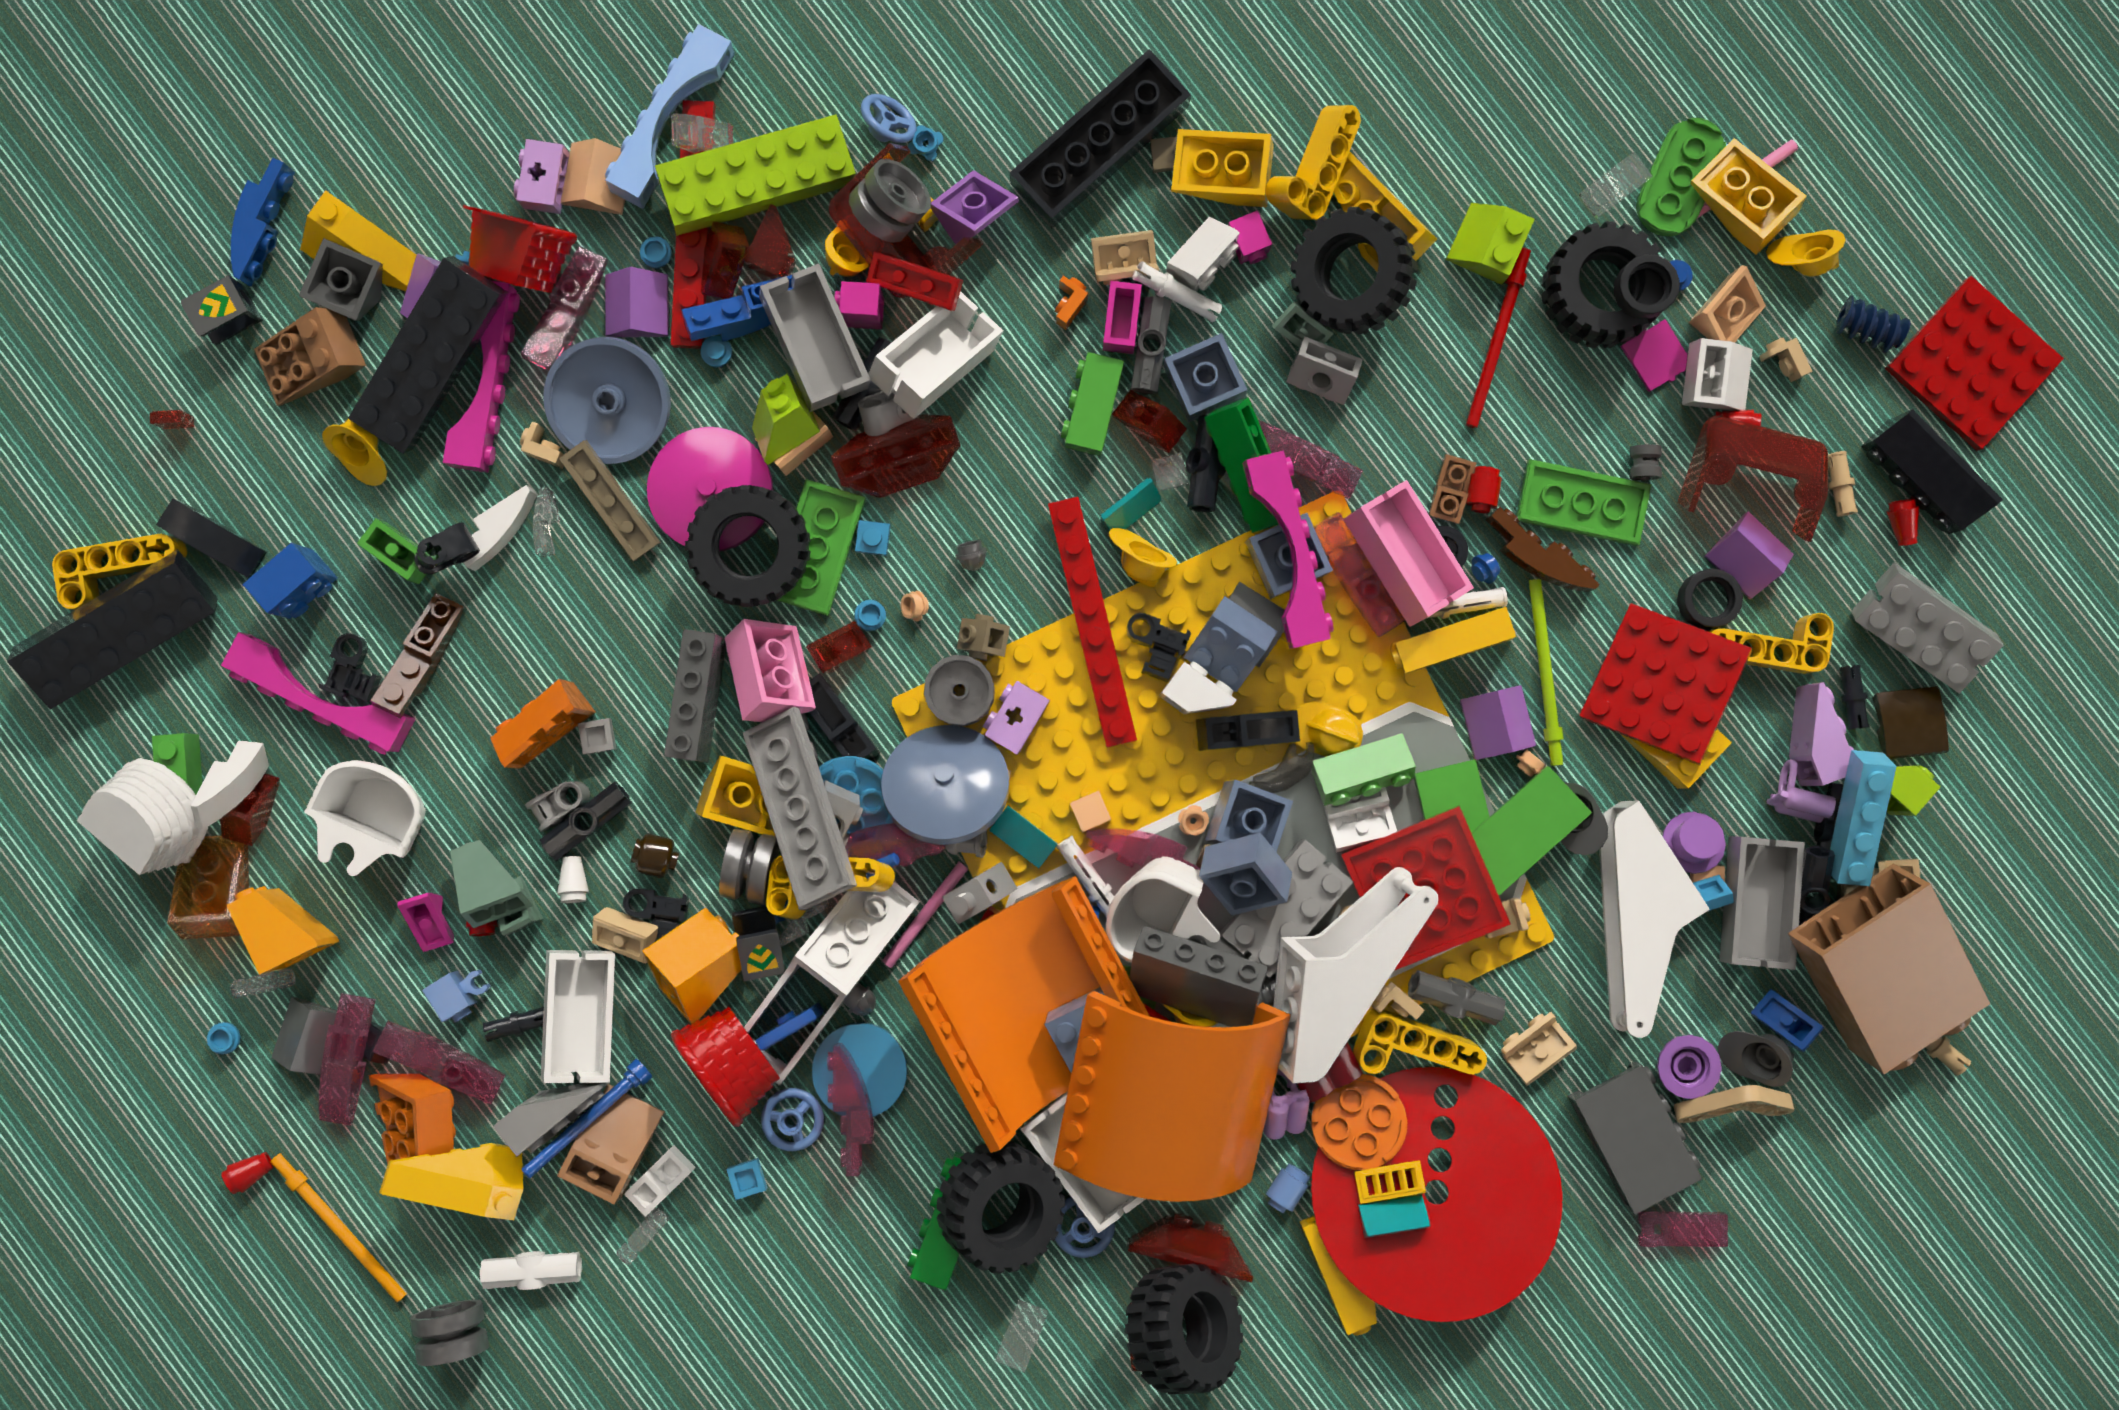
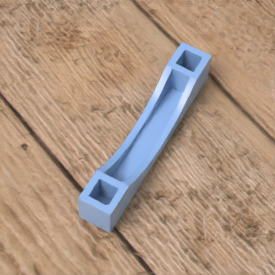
M700 24L697 25L693 33L689 32L685 37L681 54L678 59L674 58L670 62L666 79L663 84L659 83L654 89L650 106L647 110L641 111L636 122L637 127L632 136L628 135L621 146L619 158L616 162L610 163L605 173V181L610 192L642 209L658 185L655 170L656 151L660 135L668 118L689 95L708 84L719 81L734 56L730 40Z

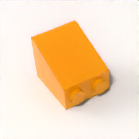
M266 886L254 889V887L237 893L235 895L237 900L226 905L259 975L283 970L340 942L333 932L280 888L267 889Z
M704 908L642 950L659 989L691 1025L698 1019L700 1020L742 970L736 943V937L739 935L736 932L731 935L723 918L720 915L714 917L707 908Z

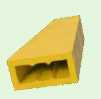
M1503 607L1395 643L1397 650L1391 652L1397 669L1403 668L1405 674L1513 640L1516 638V634L1507 607Z
M1315 1216L1299 1221L1347 1335L1354 1334V1336H1358L1370 1331L1371 1326L1377 1323L1375 1302L1361 1293L1338 1269L1321 1239Z

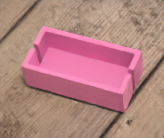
M1407 480L1363 505L1343 519L1409 627L1426 619L1474 588Z

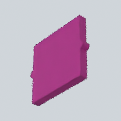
M1666 319L1650 329L1642 331L1638 336L1620 346L1649 392L1667 381L1673 382L1675 376L1686 370L1688 355Z

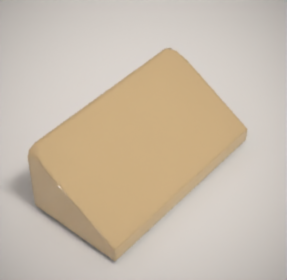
M608 907L593 917V944L639 962L647 963L642 950L655 942L658 926Z

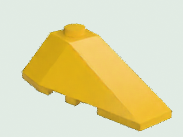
M1349 152L1334 190L1338 203L1345 212H1347L1349 207H1359L1363 211L1370 209L1386 217L1406 234L1407 241L1413 245L1415 250L1412 259L1417 261L1437 238L1383 183ZM1358 244L1361 256L1378 272L1379 261L1376 250L1369 244Z
M325 190L307 215L300 250L315 259L324 238L382 263V284L406 291L416 254Z
M720 755L704 783L695 813L701 817L752 832L775 836L754 767L751 764Z
M487 1143L481 1144L477 1148L466 1150L461 1148L453 1149L449 1153L432 1156L424 1154L390 1160L379 1193L473 1215L514 1221L523 1193L522 1153L516 1156L508 1145Z

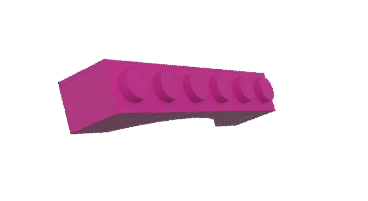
M498 281L492 282L508 291V294L481 337L483 368L478 391L469 409L447 432L443 463L452 468L488 473L489 466L493 465L495 461L496 450L493 447L494 434L497 435L500 430V417L497 415L499 404H502L505 399V386L502 385L504 373H508L510 367V356L507 355L509 343L513 342L515 336V326L512 324L514 312L518 311L520 305V297L517 294V290L509 283Z
M1284 450L1247 459L1242 464L1250 495L1260 501L1276 518L1285 534L1291 552L1293 565L1292 588L1288 604L1281 617L1288 647L1292 649L1331 639L1329 632L1334 630L1332 619L1329 613H1324L1322 601L1326 600L1322 582L1316 581L1314 570L1318 569L1316 555L1313 550L1309 551L1306 541L1307 538H1310L1309 527L1306 519L1301 520L1298 509L1302 507L1301 495L1298 488L1293 489L1290 477L1294 476L1292 460L1290 457H1285Z
M238 632L221 666L231 671L229 673L230 677L246 684L248 680L258 684L256 690L273 698H275L276 694L285 698L284 704L300 712L306 709L314 713L312 717L314 720L327 726L334 723L342 727L340 733L354 740H358L361 737L370 742L369 748L386 755L387 751L399 752L416 720L405 713L400 719L373 705L345 707L319 698L307 690L292 675L284 663L278 648L251 634Z

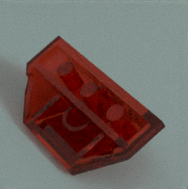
M919 414L915 419L903 423L883 435L869 436L865 432L857 434L831 455V459L841 486L853 488L862 493L881 498L938 479L961 445L951 416Z
M1175 1213L1174 1217L1166 1215L1128 1238V1252L1180 1265L1203 1264L1220 1275L1250 1283L1253 1281V1274L1228 1231L1224 1230V1226L1219 1223L1206 1221L1205 1225L1194 1223L1193 1218L1190 1216Z

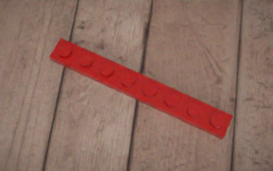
M683 100L680 158L714 149L716 110L714 101ZM710 226L676 236L671 346L673 348L701 349L704 338L691 341L682 317V309L706 304Z
M1079 497L1048 503L1106 748L1137 741Z

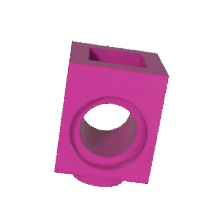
M1258 210L1228 223V226L1235 228L1240 233L1237 240L1239 247L1235 251L1240 264L1247 261L1250 264H1255L1267 258L1272 242Z

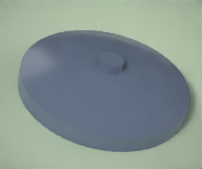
M595 337L569 347L553 363L544 385L545 413L558 439L570 450L583 440H587L604 464L627 462L645 453L662 436L669 420L671 408L670 391L661 368L642 348L620 338Z
M955 725L929 727L907 737L889 756L881 781L884 804L894 823L909 836L926 843L938 845L961 843L977 837L990 828L1005 808L1010 785L1007 764L996 745L975 730Z

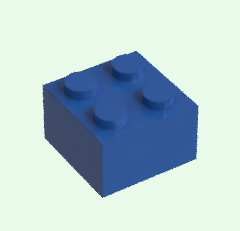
M291 542L242 585L268 614L291 619L292 617L297 618L306 612L309 608L307 604L315 597L319 598L327 594L333 587L332 583L338 577L314 550Z

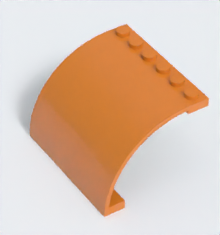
M1076 876L1028 896L976 924L937 949L898 980L990 1153L1001 1150L1014 1137L1015 1131L1021 1125L1068 1091L1071 1072L1045 1026L1048 1012L1101 987L1105 996L1121 1002L1122 1007L1149 1016Z
M1092 991L1086 998L1053 1165L1099 1187L1129 1196L1159 1201L1208 1200L1243 1188L1252 1180L1291 1014L1262 1002L1256 1006L1252 1025L1240 1027L1194 1026L1165 1021L1122 1007L1121 1002Z

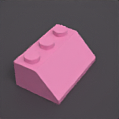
M743 619L724 638L742 720L764 722L792 707L799 708L801 714L813 711L816 708L797 626Z

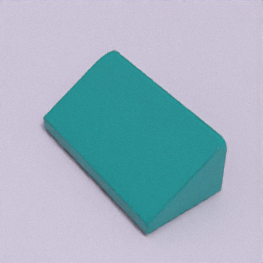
M1146 478L1101 514L1100 521L1108 531L1112 528L1127 529L1161 501V496L1152 479Z
M1009 805L989 830L1037 868L1041 867L1058 845L1057 842Z
M1422 1195L1358 1205L1364 1238L1430 1227Z

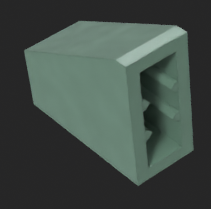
M480 840L465 843L459 848L450 850L460 914L473 928L533 906L532 899Z

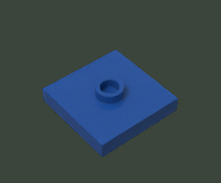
M819 1002L796 1015L792 1010L776 1020L778 1025L765 1032L755 1041L760 1050H765L817 1020L824 1010Z

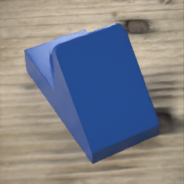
M1772 989L1751 1011L1754 1018L1779 1035L1788 1046L1804 1052L1824 1029L1821 1024Z

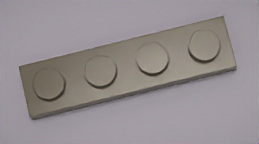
M583 440L559 458L633 561L638 560L661 543L587 440Z

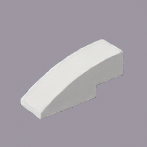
M525 485L473 519L480 529L472 534L480 552L470 560L463 562L466 568L474 571L478 570L508 544L520 529L537 497L534 489Z
M238 741L227 762L214 761L191 804L197 829H205L221 819L248 796L259 783L269 767L264 743Z

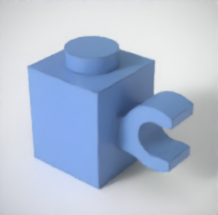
M481 970L470 972L465 979H463L459 971L448 973L422 990L441 1022L453 1019L456 1023L472 1013L469 1008L478 1003L474 995L485 993L491 988L490 984H486L481 988L474 984V979L482 974Z

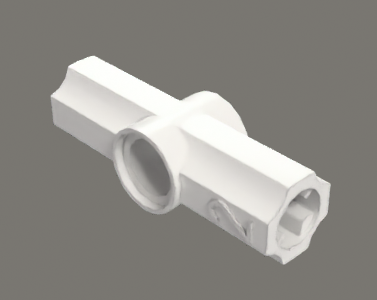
M533 1251L518 1254L516 1257L484 1259L481 1261L480 1283L483 1289L517 1286L519 1290H531L545 1287L547 1284L579 1282L581 1280L582 1258L579 1252L545 1255L543 1251Z

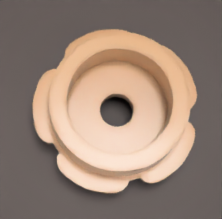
M912 591L909 594H905L901 599V612L907 619L913 618L914 621H920L923 618L922 615L928 612V600L920 591Z
M1527 749L1521 756H1516L1520 761L1517 767L1529 777L1538 774L1546 766Z
M1191 805L1187 810L1183 809L1178 816L1179 828L1186 835L1198 836L1205 831L1209 823L1208 814L1205 811L1203 812L1200 806ZM1192 818H1195L1196 822L1191 823L1190 820Z

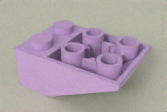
M1824 682L1802 685L1796 688L1789 758L1797 762L1796 776L1800 786H1823L1845 778L1851 750H1854L1848 745L1844 735L1846 734V726L1843 720L1837 716L1833 707L1835 703L1833 693L1825 686Z

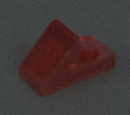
M855 621L806 646L823 674L833 673L842 664L867 652L872 647Z

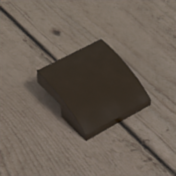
M1938 686L1880 692L1873 696V703L1880 723V727L1876 732L1882 752L1889 759L1943 754L1949 751L1945 712Z

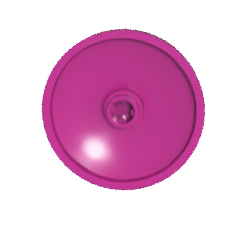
M701 427L676 436L660 450L648 475L647 498L651 513L659 527L670 538L685 546V541H688L689 532H686L689 522H693L696 516L694 515L695 511L699 506H703L707 502L706 499L711 495L722 492V489L741 485L763 487L773 491V481L770 469L764 462L762 454L749 440L728 429ZM743 516L733 520L725 527L721 534L719 551L729 550L743 544L761 528L765 521L754 516Z

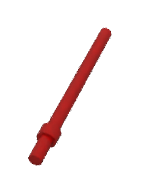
M1522 247L1513 270L1505 282L1508 285L1465 424L1471 428H1478L1520 288L1524 287L1527 278L1525 270L1531 254V250Z

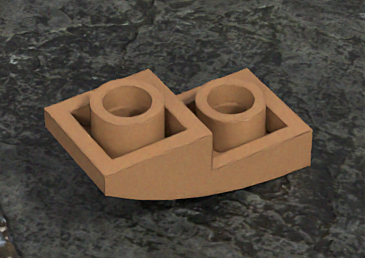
M1449 454L1444 455L1429 516L1460 523L1469 495L1467 492L1470 475L1474 472L1476 462Z

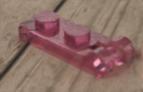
M1724 1212L1638 1213V1223L1641 1224V1234L1638 1235L1639 1246L1728 1247V1215ZM1661 1224V1234H1654V1225Z

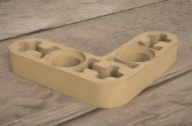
M1757 1085L1736 1087L1674 1105L1676 1121L1678 1123L1701 1121L1740 1110L1766 1116H1780L1794 1112L1791 1094Z

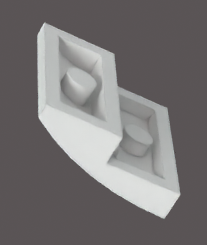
M1386 787L1381 788L1378 793L1372 796H1363L1362 794L1352 797L1350 801L1339 806H1334L1333 804L1324 806L1336 853L1357 848L1397 831L1389 807L1390 800Z

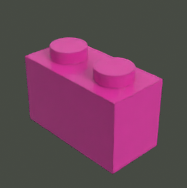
M841 281V291H835V300L847 327L882 330L884 296L880 284Z
M1110 281L1103 351L1126 354L1134 353L1142 284Z

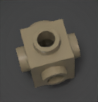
M976 614L975 619L962 618L957 649L968 651V656L978 660L987 661L988 655L1005 657L1010 626L994 622V617L983 614Z

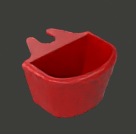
M463 205L462 208L472 210L473 218L469 248V267L489 278L515 286L552 293L553 284L557 281L561 266L565 264L566 256L570 255L571 246L577 240L575 233Z
M729 1006L721 1012L717 1011L711 1017L708 1015L701 1021L698 1019L692 1025L688 1024L681 1030L676 1029L671 1033V1039L686 1064L734 1127H739L743 1123V1119L752 1113L751 1109L759 1104L758 1101L780 1079L777 1072Z

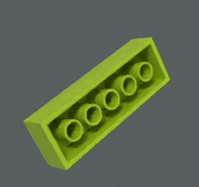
M837 114L655 165L657 178L676 236L855 185L856 172Z

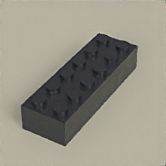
M1148 49L1010 172V184L1052 229L1145 147L1151 139H1154L1189 107L1191 94L1156 55Z
M456 257L443 258L348 419L403 454L414 449L507 296L508 291Z
M177 549L13 646L7 662L51 710L213 614L216 610L218 598Z

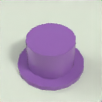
M1697 812L1681 813L1671 819L1663 830L1662 837L1687 873L1707 872L1717 866L1724 856L1726 843L1723 830L1718 822L1705 814Z
M1693 1035L1677 1036L1666 1043L1659 1053L1657 1062L1659 1079L1664 1087L1674 1095L1687 1099L1702 1097L1712 1091L1720 1079L1722 1069L1720 1056L1714 1046L1702 1037Z

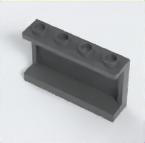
M687 629L683 631L664 752L666 757L709 763L726 652L725 639L715 633Z
M1144 926L1133 951L1130 980L1140 997L1230 1027H1240L1253 1024L1256 1006L1260 1002L1258 999L1267 972V966Z
M1632 1062L1629 1064L1630 1068L1585 1092L1578 1090L1567 1097L1626 1209L1633 1214H1637L1702 1180V1177L1697 1170L1701 1168L1697 1157L1692 1151L1688 1152L1683 1143L1686 1140L1683 1130L1678 1123H1673L1668 1115L1671 1108L1662 1094L1658 1095L1653 1086L1656 1083L1653 1073L1647 1066L1643 1067V1065L1637 1062Z

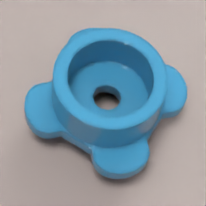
M923 125L917 126L913 142L908 144V150L912 155L919 154L924 156L927 161H933L937 158L936 151L938 146L943 143V135ZM928 141L929 144L927 146H924L923 142Z

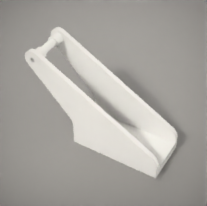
M1621 801L1603 813L1608 825V838L1603 847L1599 849L1610 1023L1615 1029L1627 1031L1630 1035L1637 1038H1643L1651 1032L1677 932L1710 909L1640 801Z
M1397 867L1392 869L1321 933L1314 936L1280 937L1273 1007L1291 1014L1278 1068L1292 1083L1315 1082L1326 1075L1437 906V892L1429 886H1416L1412 881L1411 873L1405 868ZM1406 893L1409 894L1410 896H1409L1408 898H1406V899L1398 906V904L1400 903V901L1402 900V898L1404 897V895H1405Z
M895 882L884 892L847 891L796 953L784 974L744 1026L749 1034L800 966L838 995L830 1009L788 1064H785L778 1057L775 1059L765 1050H761L779 1075L780 1079L776 1082L779 1086L920 901Z

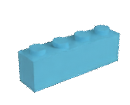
M1851 750L1830 850H1833L1835 854L1831 876L1838 884L1870 886L1897 767L1884 753Z

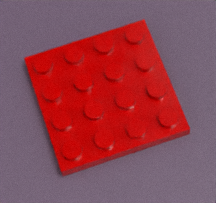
M1969 276L1884 369L1970 446L1979 451L1987 445L2064 358L1975 278Z
M1630 603L1579 716L1581 719L1700 766L1751 655L1752 648Z
M1460 805L1342 853V858L1359 897H1362L1385 875L1397 867L1408 870L1416 886H1429L1438 894L1437 906L1395 970L1511 925ZM1406 893L1398 906L1410 895Z

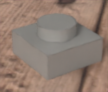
M611 718L578 723L583 755L616 750Z

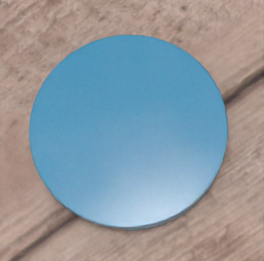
M857 756L838 757L820 765L819 770L823 782L826 780L860 795V807L863 808L857 824H850L846 832L849 838L845 847L870 845L879 840L893 823L885 807L882 795L881 781L884 769L868 759ZM835 817L836 822L838 824L840 820Z
M851 1023L833 1031L818 1047L812 1064L813 1084L823 1103L835 1113L853 1119L871 1118L889 1109L899 1098L907 1079V1061L901 1046L887 1030L870 1023Z

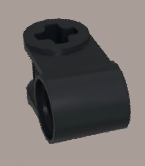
M461 522L422 540L417 547L414 564L423 574H436L455 564L470 560L480 552V549L465 523Z

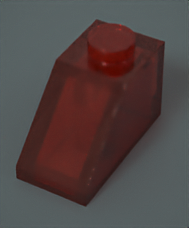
M770 204L744 261L748 268L771 279L791 275L796 260L793 259L795 255L778 209Z
M713 221L704 248L701 294L723 299L733 297L749 249L742 227Z
M1132 390L1127 393L1112 413L1117 420L1146 442L1167 453L1172 450L1187 430L1167 407Z
M264 774L250 794L220 819L222 838L253 846L268 823L280 784L279 777Z

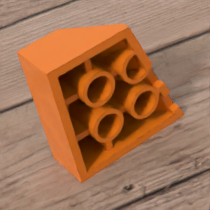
M558 679L535 700L526 704L513 719H507L495 729L497 733L490 739L504 768L521 769L576 728L578 723L584 722L596 712L574 682Z
M421 1074L368 1075L370 1085H377L380 1102L374 1104L377 1115L381 1116L386 1126V1131L381 1136L387 1165L390 1160L424 1154L432 1156L449 1153L450 1150L454 1149L453 1138L456 1135L455 1126L452 1122L454 1098L450 1089Z

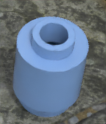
M1289 1163L1285 1169L1282 1168L1266 1192V1195L1270 1197L1268 1204L1281 1213H1284L1286 1209L1293 1212L1309 1187L1307 1182L1310 1176Z

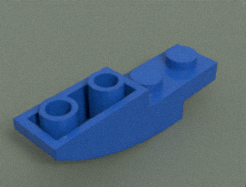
M272 158L259 185L247 180L235 211L232 226L231 264L233 277L250 287L261 276L263 271L262 264L268 253L272 252L276 246L279 232L272 228L269 223L278 215L279 203L284 193L288 192L292 187L294 180L293 175L295 171L284 162Z
M792 275L787 276L789 280L788 291L793 289L791 286ZM780 278L742 286V295L682 309V317L691 341L720 334L723 342L771 325L760 301L759 290L760 286Z

